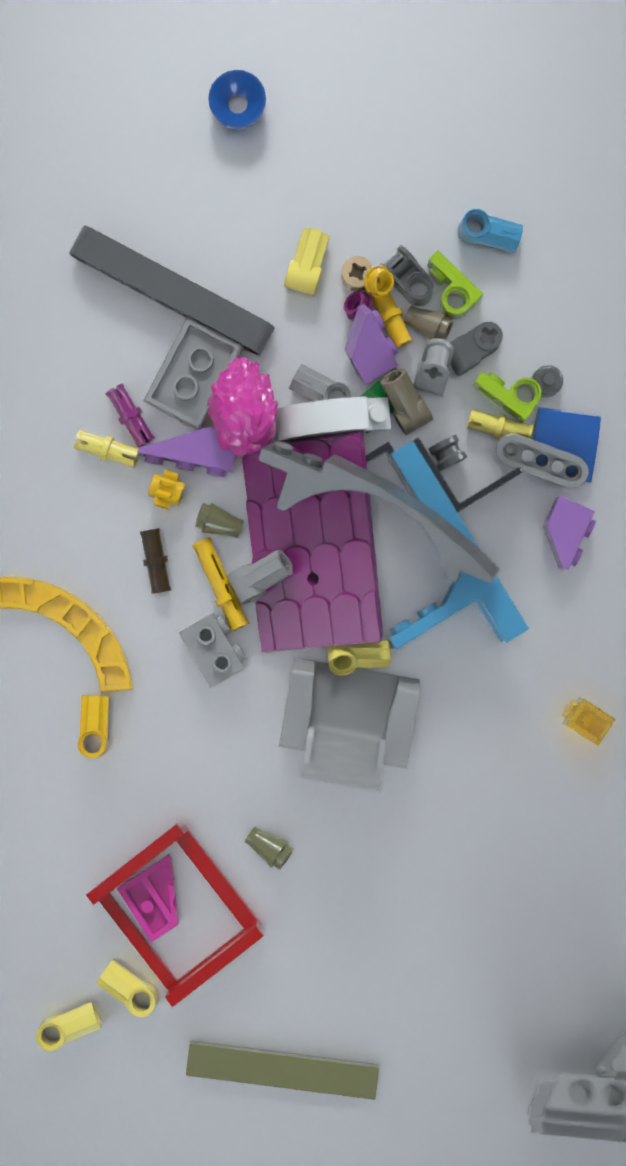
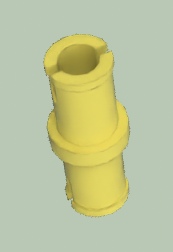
M472 409L467 429L493 434L495 439H500L508 433H516L530 438L533 424L507 419V415L500 414L499 417Z
M79 430L76 435V439H79L78 442H74V449L100 456V460L106 462L110 459L135 468L139 459L133 458L140 456L138 448L115 442V438L110 436L103 438L83 430Z

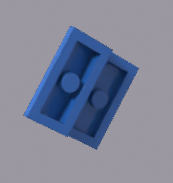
M538 407L533 440L581 457L589 470L588 478L585 482L591 483L601 416ZM544 454L536 457L538 465H543L547 461V456ZM570 465L566 468L565 473L572 476L576 473L577 467Z

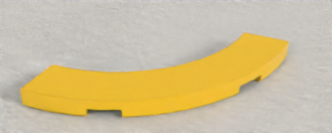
M0 577V609L12 608L35 612L54 620L67 629L87 651L96 670L101 693L133 689L131 672L117 638L104 620L90 606L75 595L46 582L20 577Z

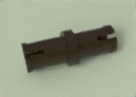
M160 528L140 531L146 559L143 560V565L147 566L152 589L151 594L171 590L165 563L168 562V556H164L159 532Z

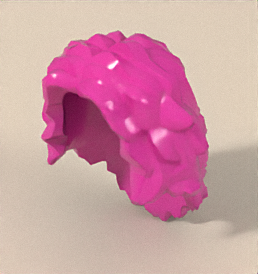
M237 357L233 362L227 364L229 368L220 372L216 383L211 385L212 395L207 399V406H210L208 415L214 420L213 426L217 431L219 447L223 450H233L237 457L257 452L271 443L275 436V419L277 418L278 402L277 400L274 401L270 375L267 373L265 375L261 374L260 364L257 361L252 363L248 361V358Z

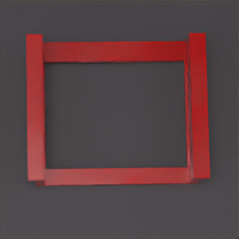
M178 824L174 825L86 894V897L93 905L98 901L159 978L168 990L165 998L172 1007L264 937L260 930L262 926L260 920L185 824L181 827ZM174 842L179 844L244 928L178 980L110 894L111 891Z

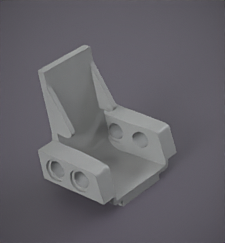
M294 658L279 746L304 751L300 777L381 791L383 765L407 768L420 693V679L356 668L348 675L341 676L332 673L328 663Z
M626 1031L596 1068L599 1076L615 1079L563 1074L557 1077L555 1082H544L538 1086L527 1113L529 1115L531 1133L626 1142Z

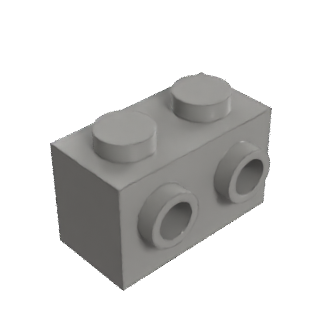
M214 613L179 632L210 688L243 670L245 667L242 662L247 660L239 644L237 643L232 646L227 634L231 631L222 616L216 618Z

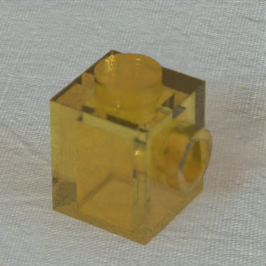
M578 697L576 701L572 699L562 713V716L565 717L562 724L597 746L600 745L616 720L581 697Z

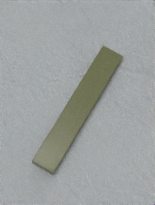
M190 1041L186 1076L372 1100L376 1098L379 1065L194 1041Z

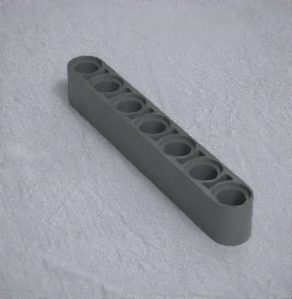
M86 225L81 229L69 252L72 257L177 314L185 318L189 317L243 345V349L260 356L275 329L272 324Z

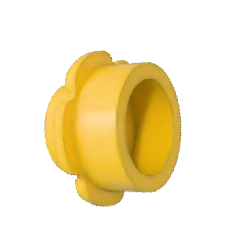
M383 265L379 267L373 266L368 270L364 286L367 292H371L372 296L386 295L393 288L394 277L387 267Z

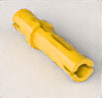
M205 538L192 545L217 598L215 600L216 606L221 607L231 632L250 624L227 578L211 538Z

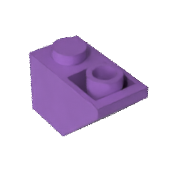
M362 304L357 309L344 350L357 376L367 384L399 365L394 355L398 354V351L390 337L385 338L381 331L385 324L377 310L371 311L365 304Z
M562 496L555 498L543 524V529L558 568L569 570L571 565L574 567L577 565L583 549L579 548L583 537L588 538L596 521L592 519L595 511Z

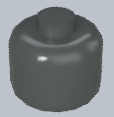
M553 365L540 366L531 377L540 385L542 390L541 397L544 398L554 396L563 386V375Z

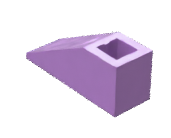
M209 427L138 448V453L141 456H145L144 462L156 465H163L164 460L176 462L175 468L186 471H194L195 466L206 468V474L217 477H225L226 472L233 474L237 457L233 450H223L219 447L217 431Z

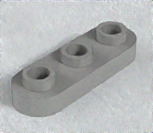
M516 433L503 435L496 444V454L499 460L512 468L517 469L521 467L523 472L568 488H577L583 485L588 478V466L577 455ZM514 443L518 449L514 454H508L506 452L507 445ZM540 454L547 456V461L543 465L536 463V457ZM570 465L577 467L576 473L572 476L565 473L566 468Z

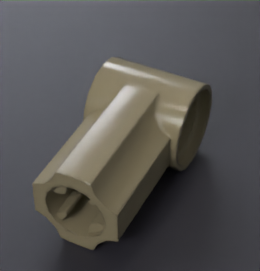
M403 368L392 370L384 375L380 384L394 409L392 414L405 435L433 420L428 406L423 398L417 394L409 375Z

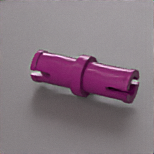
M123 383L105 393L120 416L118 418L120 424H125L137 444V448L155 439L140 415L143 413L140 407L136 408Z

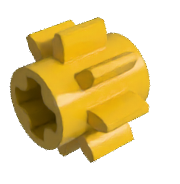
M165 469L163 476L154 474L148 491V496L155 498L154 506L169 510L170 504L179 506L186 483L179 481L180 475L178 473Z

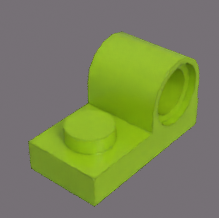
M438 250L429 258L427 267L430 268L428 271L429 275L440 285L445 283L448 286L440 299L439 306L441 312L447 313V317L454 320L462 318L481 300L484 293ZM452 295H458L462 298L464 306L454 309L449 306L447 298Z
M482 371L472 386L516 420L523 423L541 398L542 390L537 381L532 378L519 379L508 391L503 387L505 382L492 372L487 375ZM518 388H528L532 393V400L530 402L520 401L517 397Z

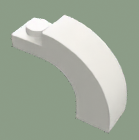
M388 397L336 398L279 408L276 418L278 441L363 430L364 432L391 429Z

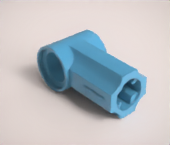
M472 209L465 213L461 219L457 232L459 238L467 244L480 243L516 253L521 241L523 225L489 216L481 209ZM473 220L478 222L481 232H471L467 227V221Z

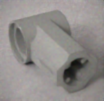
M303 364L298 368L289 386L290 390L311 401L327 400L329 394L337 390L343 392L346 398L352 397L351 390L346 384L336 382Z
M276 550L254 564H247L232 571L227 575V578L240 604L244 605L266 594V589L293 574V565L289 557L282 550Z

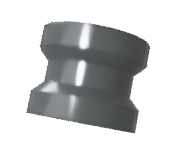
M457 435L446 438L428 448L430 454L435 456L438 461L437 468L439 471L445 470L467 458L465 451L460 450L458 446L459 439Z

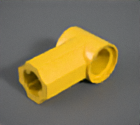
M82 695L80 737L78 738L77 745L80 753L87 758L101 757L108 751L109 696ZM91 735H97L102 743L100 750L96 753H92L86 748V740Z

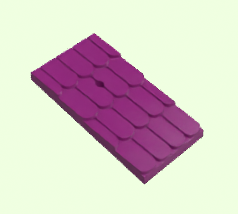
M363 430L280 441L291 445L293 451L303 455L310 453L322 458L323 463L336 454L367 469ZM262 449L252 454L247 453L243 455L242 464L247 495L246 509L253 555L252 564L276 550H282L289 557L293 565V574L266 589V594L258 598L255 603L261 651L272 652L277 650L380 642L383 638L370 493L352 490L327 491L307 497L294 504L288 510L283 511L276 507L288 472L258 461Z

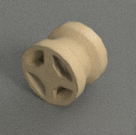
M354 256L345 261L342 267L341 278L344 286L350 291L361 292L365 290V276L372 267L368 259L362 256Z

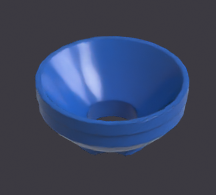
M231 70L221 74L211 85L208 97L209 107L213 116L222 125L231 129H244L252 126L262 116L266 105L265 89L259 79L253 74L244 70ZM234 97H242L247 101V108L242 113H234L230 110L229 102Z

